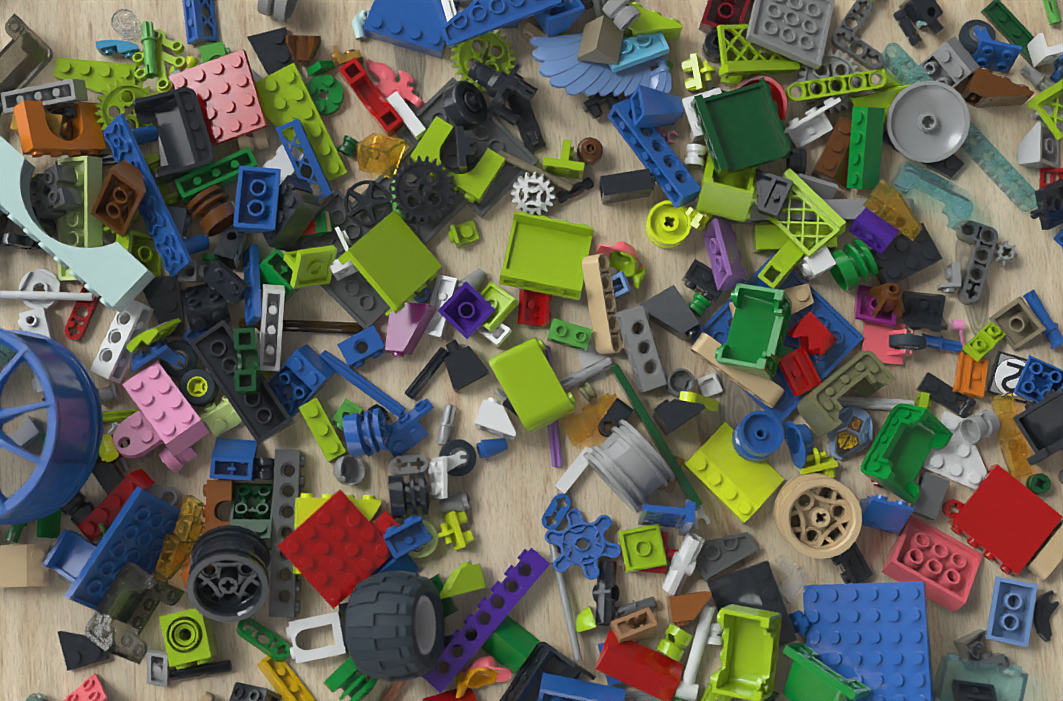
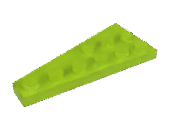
M295 63L255 82L264 114L276 127H280L295 119L301 120L325 176L329 181L349 173ZM293 126L282 130V133L290 141H293L296 134ZM294 145L299 151H301L304 154L302 147Z

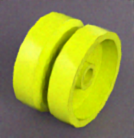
M670 200L656 204L650 210L645 223V233L649 241L662 249H673L680 246L686 240L692 226L690 225L691 217L685 214L688 209L684 206L676 209ZM669 223L671 225V228L670 226L666 227L664 224Z

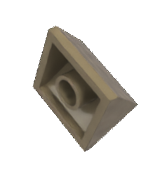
M604 15L585 24L577 60L618 65L625 30L620 31L614 22Z
M1021 296L1012 300L989 318L990 321L1006 333L1004 339L1013 350H1016L1046 329Z

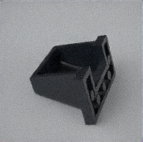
M1063 388L1056 392L1051 390L1042 395L1043 400L1038 403L1035 400L1024 406L1025 411L1013 417L1016 425L1035 453L1026 459L1030 466L1038 464L1063 449Z

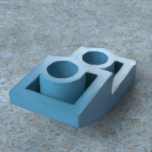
M95 41L97 50L101 55L111 56L118 52L122 58L132 59L136 52L142 51L137 44L127 41Z

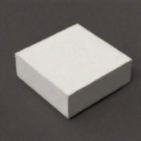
M715 372L696 380L701 395L705 397H710L723 391Z

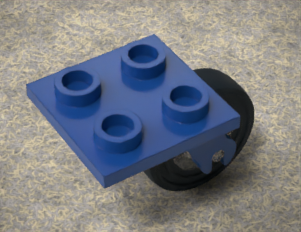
M974 19L967 21L959 32V42L967 51L972 53V58L980 68L1009 73L1022 50V46L995 41V30L990 24L982 20Z
M165 338L162 341L160 339L150 345L151 348L146 352L141 350L136 353L131 362V369L135 371L154 357L160 358L161 367L168 375L183 377L185 373L195 369L197 354L189 343L182 340L168 343V340Z

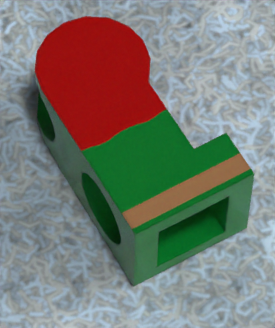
M330 211L321 212L322 218L312 219L300 237L308 238L334 234Z

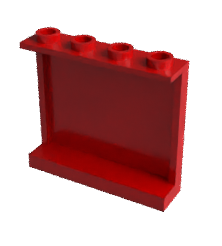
M995 464L988 469L987 476L954 518L948 520L947 523L951 525L950 529L959 536L962 534L968 539L966 542L975 549H981L986 559L991 562H997L1000 565L999 569L1005 574L1018 575L1063 516L1002 467Z

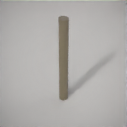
M502 150L498 152L500 156L505 158L506 162L531 174L536 171L538 177L543 173L544 180L550 178V183L570 192L573 186L572 183Z

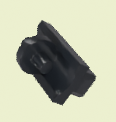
M612 92L606 96H600L597 93L588 97L589 100L583 102L584 106L582 108L594 120L603 115L600 105L606 103L609 110H611L613 105L618 103L619 100Z

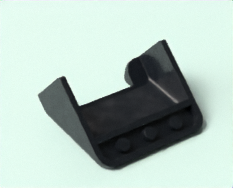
M183 87L133 100L134 111L138 121L143 124L155 122L168 165L159 167L155 172L157 186L170 183L212 163L214 151L197 95L193 89Z

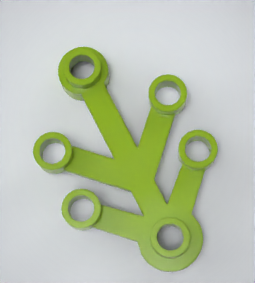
M155 29L154 36L157 39L155 47L159 74L156 89L159 93L173 90L172 82L167 78L165 62L175 66L179 71L187 67V62L184 57H174L163 52L162 47L171 49L174 54L183 53L185 48L182 42L179 40L173 42L167 39L163 30ZM144 50L136 52L132 57L137 66L145 64ZM145 67L135 71V76L140 82H145L148 79L145 77Z

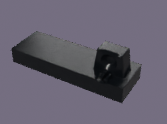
M517 94L510 95L507 101L510 109L520 115L516 126L524 147L529 152L546 147L530 101L527 102Z

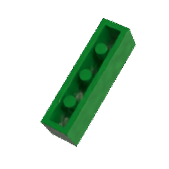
M853 106L847 188L878 190L885 108Z
M247 147L174 180L175 188L183 204L186 205L196 195L211 186L221 184L223 187L237 182L239 166L258 167V164L250 148Z

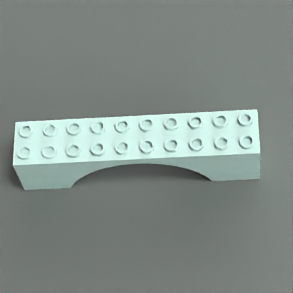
M0 136V210L6 215L10 213L7 217L19 227H25L23 231L29 237L33 238L36 242L40 240L38 245L51 256L55 254L54 259L67 270L71 268L69 273L82 284L86 282L84 287L96 297L101 296L100 301L112 311L116 309L122 312L155 276L118 242L97 248H79L63 244L51 238L39 224L32 208L30 182L35 167Z

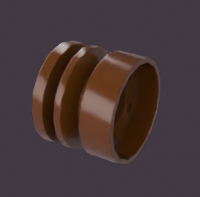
M221 184L205 189L196 195L186 207L189 213L193 214L194 220H201L199 227L206 237L216 236L223 232L225 226L231 227L234 224L235 203L233 201L227 202L230 196L225 192Z

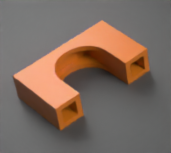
M22 101L16 105L14 112L23 155H32L33 158L50 155L51 158L68 155V157H79L81 155L99 156V153L104 151L106 147L101 131V123H96L100 118L94 115L98 111V108L95 107L97 103L78 102L74 105L77 115L70 118L73 129L71 141L62 140L50 131L46 122L42 101Z

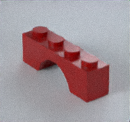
M354 57L339 68L341 77L389 138L404 125L403 119L381 95L357 59Z
M142 468L129 473L88 515L78 528L91 542L103 537L99 524L103 523L106 531H108L135 488L138 486L148 491L155 482Z

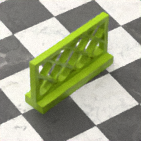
M749 24L717 26L722 66L718 68L719 76L790 74L800 69L798 61L791 58L783 59L778 53L769 49L767 50L772 56L769 60H766L761 55L765 47H761L757 51L751 45L752 42H747L740 35L743 30H748ZM724 30H729L734 35L731 42L725 38ZM737 39L744 45L741 52L733 46ZM747 48L755 55L752 60H748L743 55ZM729 49L737 56L734 61H727V51Z
M1063 79L1026 103L1030 110L1036 109L1057 140L1063 138V132L1061 133L1056 126L1057 122L1063 123V118L1057 117L1058 109L1063 110V105L1059 104V97H1063ZM1045 105L1053 107V115L1047 114L1043 107Z
M789 168L784 172L783 178L793 181V187L787 198L789 199L788 208H783L781 211L788 213V220L778 221L775 218L766 217L810 258L835 236H840L846 231V222ZM756 199L753 204L758 208V201ZM791 200H801L803 208H791ZM790 213H803L802 222L790 221ZM805 213H814L817 216V222H805ZM790 226H802L801 235L791 234L789 232ZM804 226L817 227L816 235H804ZM819 227H828L832 232L827 236L819 235ZM804 239L816 240V245L811 250H808L803 245Z

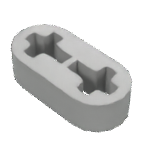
M419 454L396 456L388 462V470L393 475L418 474V472H424L428 467L427 459ZM397 460L398 464H405V467L400 468L399 471L398 468H394ZM418 461L422 466L417 468V466H410V463Z

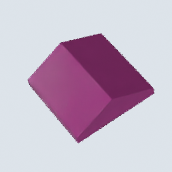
M858 285L854 304L855 319L895 327L897 316L892 313L893 310L889 312L881 311L876 317L872 316L875 308L878 306L877 300L868 294L872 287Z

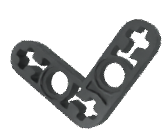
M856 0L833 33L831 43L835 48L844 54L847 53V56L853 58L868 70H878L884 62L883 55L855 36V33L872 10L871 0ZM864 3L866 5L865 9L860 15L856 14L860 5ZM847 19H855L857 26L854 28L849 27L846 23ZM843 35L844 41L838 42V37ZM850 40L853 41V42L849 45V47L846 48V45L849 43V41H850ZM859 45L862 47L863 52L859 55L854 54L852 47ZM866 51H868L869 53L866 56V58L862 59V57L866 54ZM874 57H876V58H877V61H876L877 63H875L874 65H872V64L870 63V62H871V59H873Z

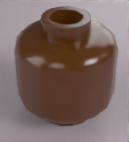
M592 137L581 140L576 152L578 160L587 166L597 164L603 154V146L600 141Z

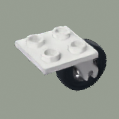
M462 439L451 440L441 448L439 457L432 458L431 462H429L428 472L431 475L429 492L431 500L447 498V474L456 477L464 476L474 468L476 452L469 442Z

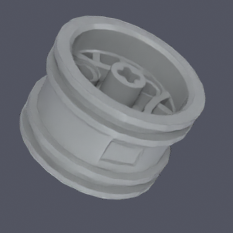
M622 419L619 422V428L614 426L611 429L612 435L601 445L596 446L594 444L591 447L593 452L591 454L585 452L583 456L610 489L632 511L638 513L640 511L638 507L640 504H648L646 499L660 486L665 488L668 485L666 480L673 481L676 477L667 463L646 439L628 422Z

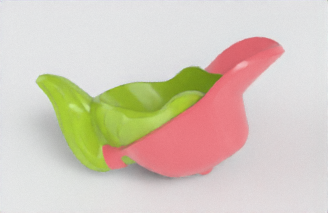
M618 241L613 246L600 244L597 254L604 253L609 259L610 267L615 268L618 272L624 271L627 277H633V285L639 290L640 284L646 275V268L639 262L635 248L624 241Z

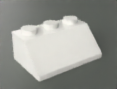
M488 397V400L483 399L475 420L476 428L515 441L516 432L504 407L500 405V401Z

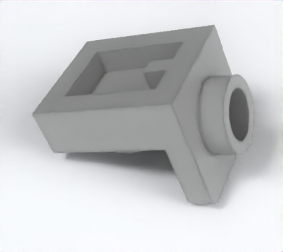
M952 262L945 269V279L948 280V283H940L937 285V290H943V293H954L955 290L961 287L960 262Z

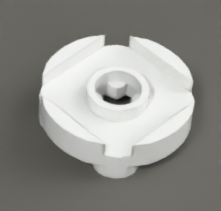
M37 269L24 275L19 284V291H37L36 287H41L43 284L45 292H62V284L52 272L45 269ZM22 299L24 304L32 309L44 307L47 310L51 309L59 301Z

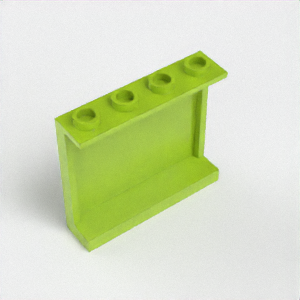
M395 210L338 258L342 265L350 260L390 306V309L385 313L386 316L393 311L397 314L405 307L403 302L406 301L408 303L417 295L414 292L417 291L419 293L427 286L426 281L428 280L430 283L439 275L437 271L442 267Z
M514 211L499 284L580 300L584 280L582 260L589 255L594 227H590L587 224L571 223L563 219H551L543 215H531L524 211Z

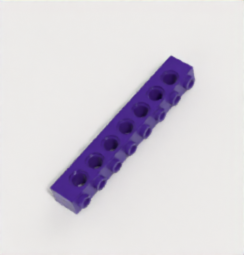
M532 547L529 551L524 549L517 557L520 560L515 567L511 564L505 571L504 575L507 577L502 583L497 581L490 589L493 592L488 599L485 596L477 604L479 610L474 615L470 613L465 618L463 623L466 625L461 631L459 629L454 631L449 637L452 641L447 647L443 645L440 659L434 669L422 676L440 693H442L550 565ZM522 565L530 567L531 574L525 577L520 574V567ZM508 581L517 583L518 588L516 592L511 593L506 589ZM495 597H501L504 600L502 608L497 609L493 606L492 601ZM481 613H488L491 620L489 624L483 625L479 622V615ZM467 629H474L477 632V637L474 641L466 639L465 632ZM454 645L462 646L463 654L460 657L452 655L451 649ZM446 661L449 663L450 669L447 673H440L438 671L437 665L439 662Z

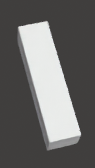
M396 91L386 98L388 103L393 106L403 119L404 124L416 140L422 138L426 133L425 127Z
M588 446L583 449L556 483L555 487L563 494L568 491L589 464L583 456L585 452L590 454L593 452Z

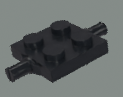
M1059 179L1035 191L1038 208L1030 212V214H1033L1030 217L1032 219L1039 217L1042 230H1050L1063 223V179Z

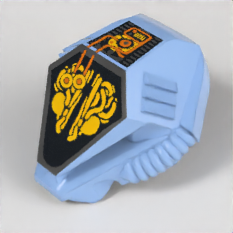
M848 406L841 409L839 419L842 423L827 433V437L831 442L829 444L830 455L838 460L845 458L852 452H860L872 441L871 417L858 406Z

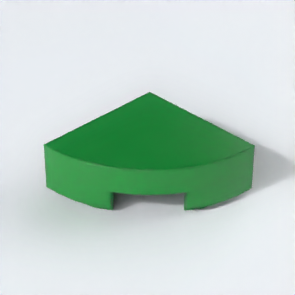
M318 61L306 71L308 76H316L334 69L335 65L333 61Z

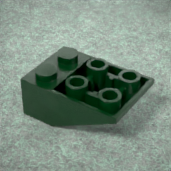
M235 483L230 525L248 528L257 533L265 541L269 550H271L274 484Z

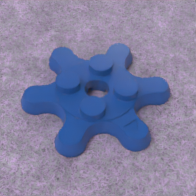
M571 508L566 513L569 524L565 530L557 531L550 529L545 533L546 542L557 545L561 549V554L555 559L553 567L555 571L563 573L570 566L579 565L583 568L584 576L589 580H594L599 576L598 559L604 556L616 558L620 555L621 548L618 544L610 543L604 538L605 531L612 524L609 516L601 515L596 521L587 523L582 519L580 510ZM580 540L588 542L589 545L585 550L578 548L577 543Z

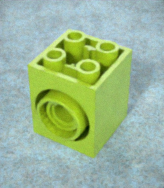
M195 608L159 617L169 667L176 666V669L192 666L193 661H197L198 665L213 661V656L219 655L211 619L200 614ZM187 629L191 631L190 639L186 635Z

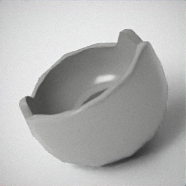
M351 454L339 456L334 464V475L338 482L349 486L360 484L365 477L364 461L356 457L353 458Z

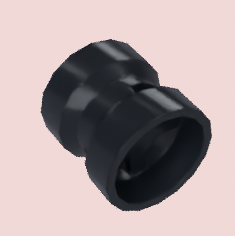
M256 458L255 465L257 466V471L255 472V479L274 480V458Z

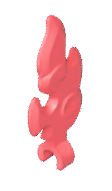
M370 59L366 60L368 71L373 76L379 78V82H374L373 84L384 98H388L397 91L405 102L407 100L410 101L418 109L424 106L423 100L413 94L414 87H409V84L413 83L414 79L407 72L399 71L401 81L396 82V73L386 64L372 62Z

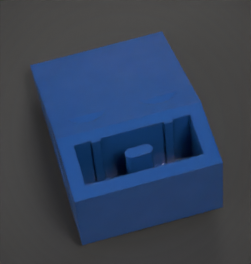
M306 344L295 350L269 384L293 418L300 411L298 407L308 403L327 384L336 371Z
M1029 355L1013 393L1029 403L1034 400L1038 403L1044 399L1042 395L1051 390L1056 392L1063 388V370Z
M878 494L867 496L865 499H860L859 503L862 512L861 525L899 534L914 508L909 507V503L896 500L890 502L886 496Z

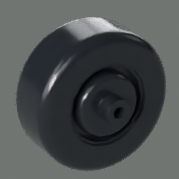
M461 80L444 91L443 107L448 118L455 126H463L464 131H471L486 121L488 115L487 104L482 93L475 85Z

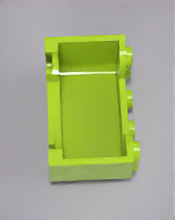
M708 153L696 210L740 222L750 219L752 203H755L757 191H755L756 167L718 177L711 156Z
M734 604L721 608L717 615V623H720V627L724 628L722 632L724 646L720 652L721 668L712 674L710 680L713 693L751 701H764L772 695L779 649L781 613Z

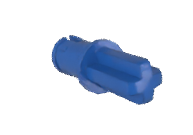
M922 333V336L927 339L926 347L937 349L939 352L942 349L959 353L962 349V343L959 341L944 339L942 335L938 337Z

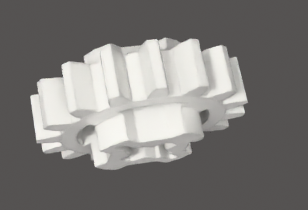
M534 171L532 176L528 172L525 173V178L519 176L518 182L513 184L515 189L511 191V195L515 196L512 202H518L516 209L522 207L524 212L530 211L531 215L534 212L541 215L542 209L547 212L549 209L548 205H553L554 201L552 199L555 198L556 194L552 192L555 188L554 185L549 186L551 179L544 180L543 173L538 177L536 171ZM521 188H522V191L524 192V195H523L522 198H521V196H520V189H521ZM544 190L546 191V194H547V197H546L545 200H544V196L542 195V193L544 192ZM530 192H537V195L529 196Z

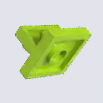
M563 139L560 159L544 157L542 170L555 176L582 180L584 163L573 161L575 147H571V140Z
M331 245L285 252L283 260L293 270L290 285L294 289L330 284L332 276L330 266L333 265V261L336 259V247Z

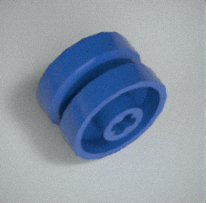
M759 410L749 413L737 424L732 433V443L735 451L747 461H764L783 442L784 431L782 424L776 416L769 412Z

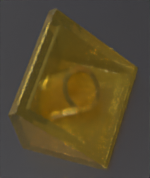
M377 133L370 134L356 144L359 170L392 178V175H395L397 171L396 168L399 165L407 141Z

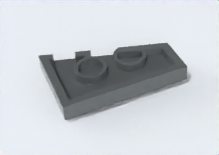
M748 532L704 540L696 558L695 566L703 580L706 581L758 551V548Z

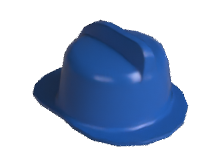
M787 421L783 426L784 439L794 465L801 469L805 465L806 454L814 447V438L806 424H794L792 421Z

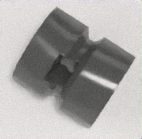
M675 369L666 379V390L673 397L679 398L680 391L690 392L693 389L694 376L687 369Z

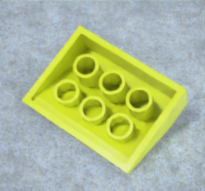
M724 422L682 466L740 523H745L783 482L784 478L765 460L751 462L740 457L732 443V433L734 430Z

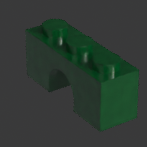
M256 328L234 329V350H236L238 358V368L235 370V392L238 394H261L260 332Z

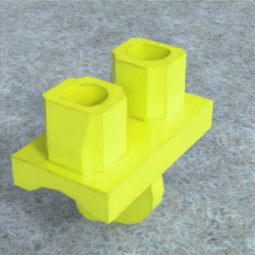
M696 53L690 54V59L681 62L685 74L694 73V78L685 80L686 90L699 91L700 93L706 92L704 76L706 82L712 81L711 74L716 72V68L714 66L709 67L708 61H703L704 68H702L701 57H697Z
M814 447L811 450V454L806 455L804 467L797 469L802 475L822 470V474L833 478L835 477V467H838L837 460H834L833 456L826 457L825 451L818 453L817 448Z
M455 511L443 515L445 523L440 524L442 533L437 535L438 538L444 537L446 544L452 543L454 551L466 547V544L474 540L470 530L461 532L459 526L467 523L465 512L455 513Z

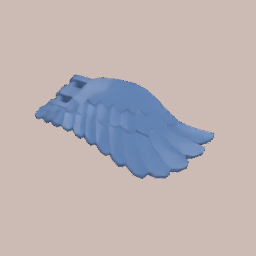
M583 33L551 37H531L530 44L537 48L532 51V57L537 62H543L539 67V74L550 78L551 87L565 88L567 95L576 96L583 92L587 97L597 93L600 96H606L612 92L614 96H619L624 91L625 97H628L634 93L639 85L665 93L671 91L672 79L669 66L666 64L668 62L667 54L613 73L609 64L577 60ZM659 65V68L651 71L650 67Z

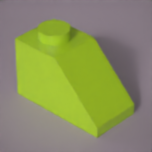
M469 561L459 564L460 568L452 570L440 593L441 599L486 588L480 563L472 565V562Z

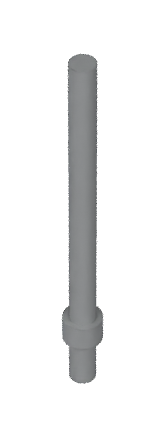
M549 544L551 552L549 557L551 564H553L561 553H559L557 545ZM555 571L574 662L582 661L564 573Z

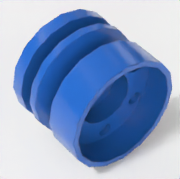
M380 408L373 409V412L370 410L365 411L364 421L359 412L344 416V435L348 450L353 458L368 455L369 445L374 453H378L380 449L382 451L389 450V428Z

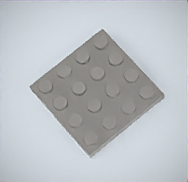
M754 0L745 39L818 70L822 64L835 1Z

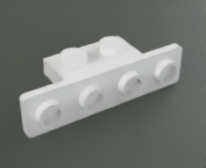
M832 96L823 102L825 106L817 109L815 106L805 112L807 116L801 120L796 117L788 122L789 127L785 128L784 133H789L797 149L833 129L823 111L841 101L840 97L835 99Z

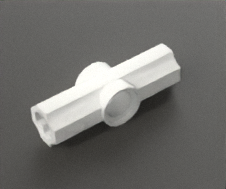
M687 532L679 551L674 553L670 563V570L662 584V589L667 591V593L679 595L687 576H691L693 573L696 558L704 543V539L698 534Z

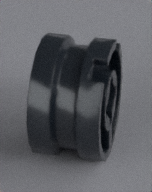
M792 147L786 158V169L790 168L794 173L805 175L807 167L806 148L799 147L795 149Z

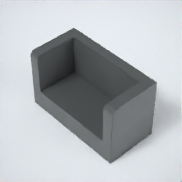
M927 472L921 473L918 482L921 493L916 503L910 505V507L914 508L912 513L929 520H936L949 481Z

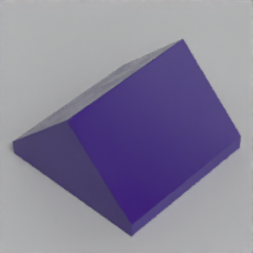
M465 281L438 309V312L459 333L468 339L496 309Z

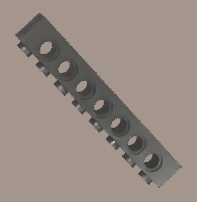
M275 449L269 617L294 618L297 613H300V600H297V592H301V579H298V574H293V564L282 557V552L276 546L285 539L283 537V530L290 527L294 531L295 498L301 497V488L305 486V476L301 474L302 467H305L306 457L302 455L301 450ZM293 465L295 467L294 475L286 476V467ZM287 486L294 488V494L291 497H286L284 494ZM290 506L293 508L294 514L291 518H286L283 511L286 507ZM284 569H288L291 572V578L288 581H284L281 577ZM283 590H287L291 594L288 602L281 600L280 594Z

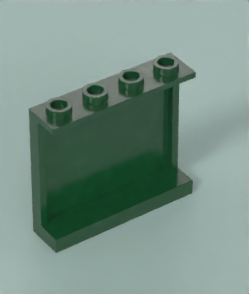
M764 77L760 78L759 83L703 98L702 94L694 96L692 106L718 177L787 158L792 149L791 141L789 138H786L784 133V122L782 119H779L777 114V103L771 98V87L769 83H766Z

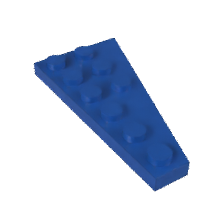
M473 0L467 8L457 13L440 28L447 47L450 48L562 4V0Z

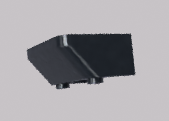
M540 642L530 653L500 701H538L543 673L578 679L581 673L595 680L596 676L548 643Z

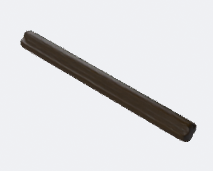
M241 318L239 327L260 330L261 319L254 326L246 325V318ZM283 320L282 331L357 334L361 332V326L357 322Z

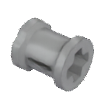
M115 382L111 383V386L101 389L97 388L101 405L110 400H120V393Z

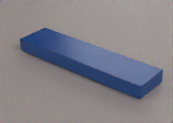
M251 244L243 252L244 281L249 284L244 293L246 325L254 326L262 318L258 245Z

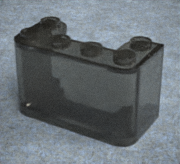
M126 563L88 621L85 633L88 638L104 651L140 664L147 652V644L139 637L140 633L160 601L166 605L174 606L181 599L185 591L164 576L135 563Z

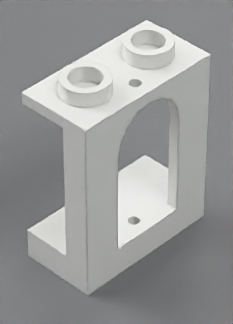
M339 611L288 622L289 626L286 627L288 639H292L293 647H290L292 660H296V664L348 652L347 646H344ZM332 624L335 645L312 650H302L299 648L297 634L300 631Z

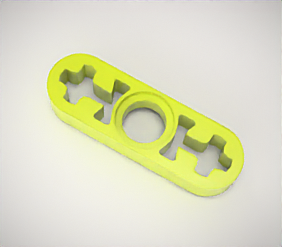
M680 391L679 400L704 404L706 407L704 411L718 412L719 401L697 393Z

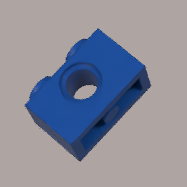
M374 325L337 344L348 366L355 369L366 364L365 360L370 357L373 359L380 357L384 354L383 350H385V345ZM362 343L368 345V350L365 353H359L357 350L358 346Z

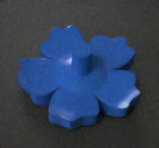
M800 610L790 613L789 618L795 633H799L800 636L805 635L809 626L807 617H804V613Z

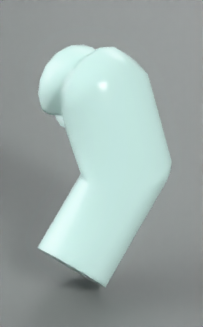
M367 10L360 11L352 21L356 40L365 38L363 28L369 14Z

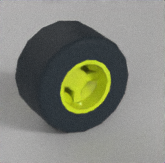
M193 369L183 375L180 380L179 390L188 403L193 406L202 407L215 400L218 395L219 386L208 371Z

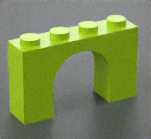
M436 116L410 158H413L415 162H417L418 156H421L422 161H425L426 156H429V162L437 158L436 165L439 166L441 164V152L454 133V127ZM488 148L477 166L470 172L455 174L449 171L447 176H454L450 184H456V187L451 188V190L462 192L464 194L463 197L472 203L474 201L480 203L505 165V158ZM429 172V176L437 181V175L434 172Z

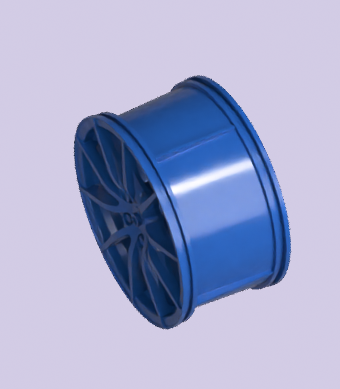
M0 328V344L17 353L0 372V397L9 377L22 362L26 361L38 377L46 402L11 409L0 406V447L37 463V467L31 477L13 495L7 498L0 489V525H18L30 523L53 514L66 505L81 490L94 469L99 456L103 435V413L99 394L91 375L83 363L69 349L42 334ZM47 408V436L41 457L24 450L3 432V425L27 412Z

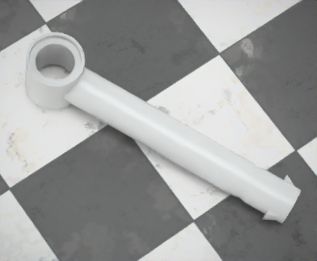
M705 604L702 608L683 680H680V684L674 693L675 698L686 701L696 700L699 684L695 683L715 612V606Z

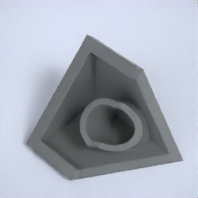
M979 629L953 641L965 668L975 671L976 669L972 664L975 658H980L979 653L984 645L980 641L982 636L986 635V630Z

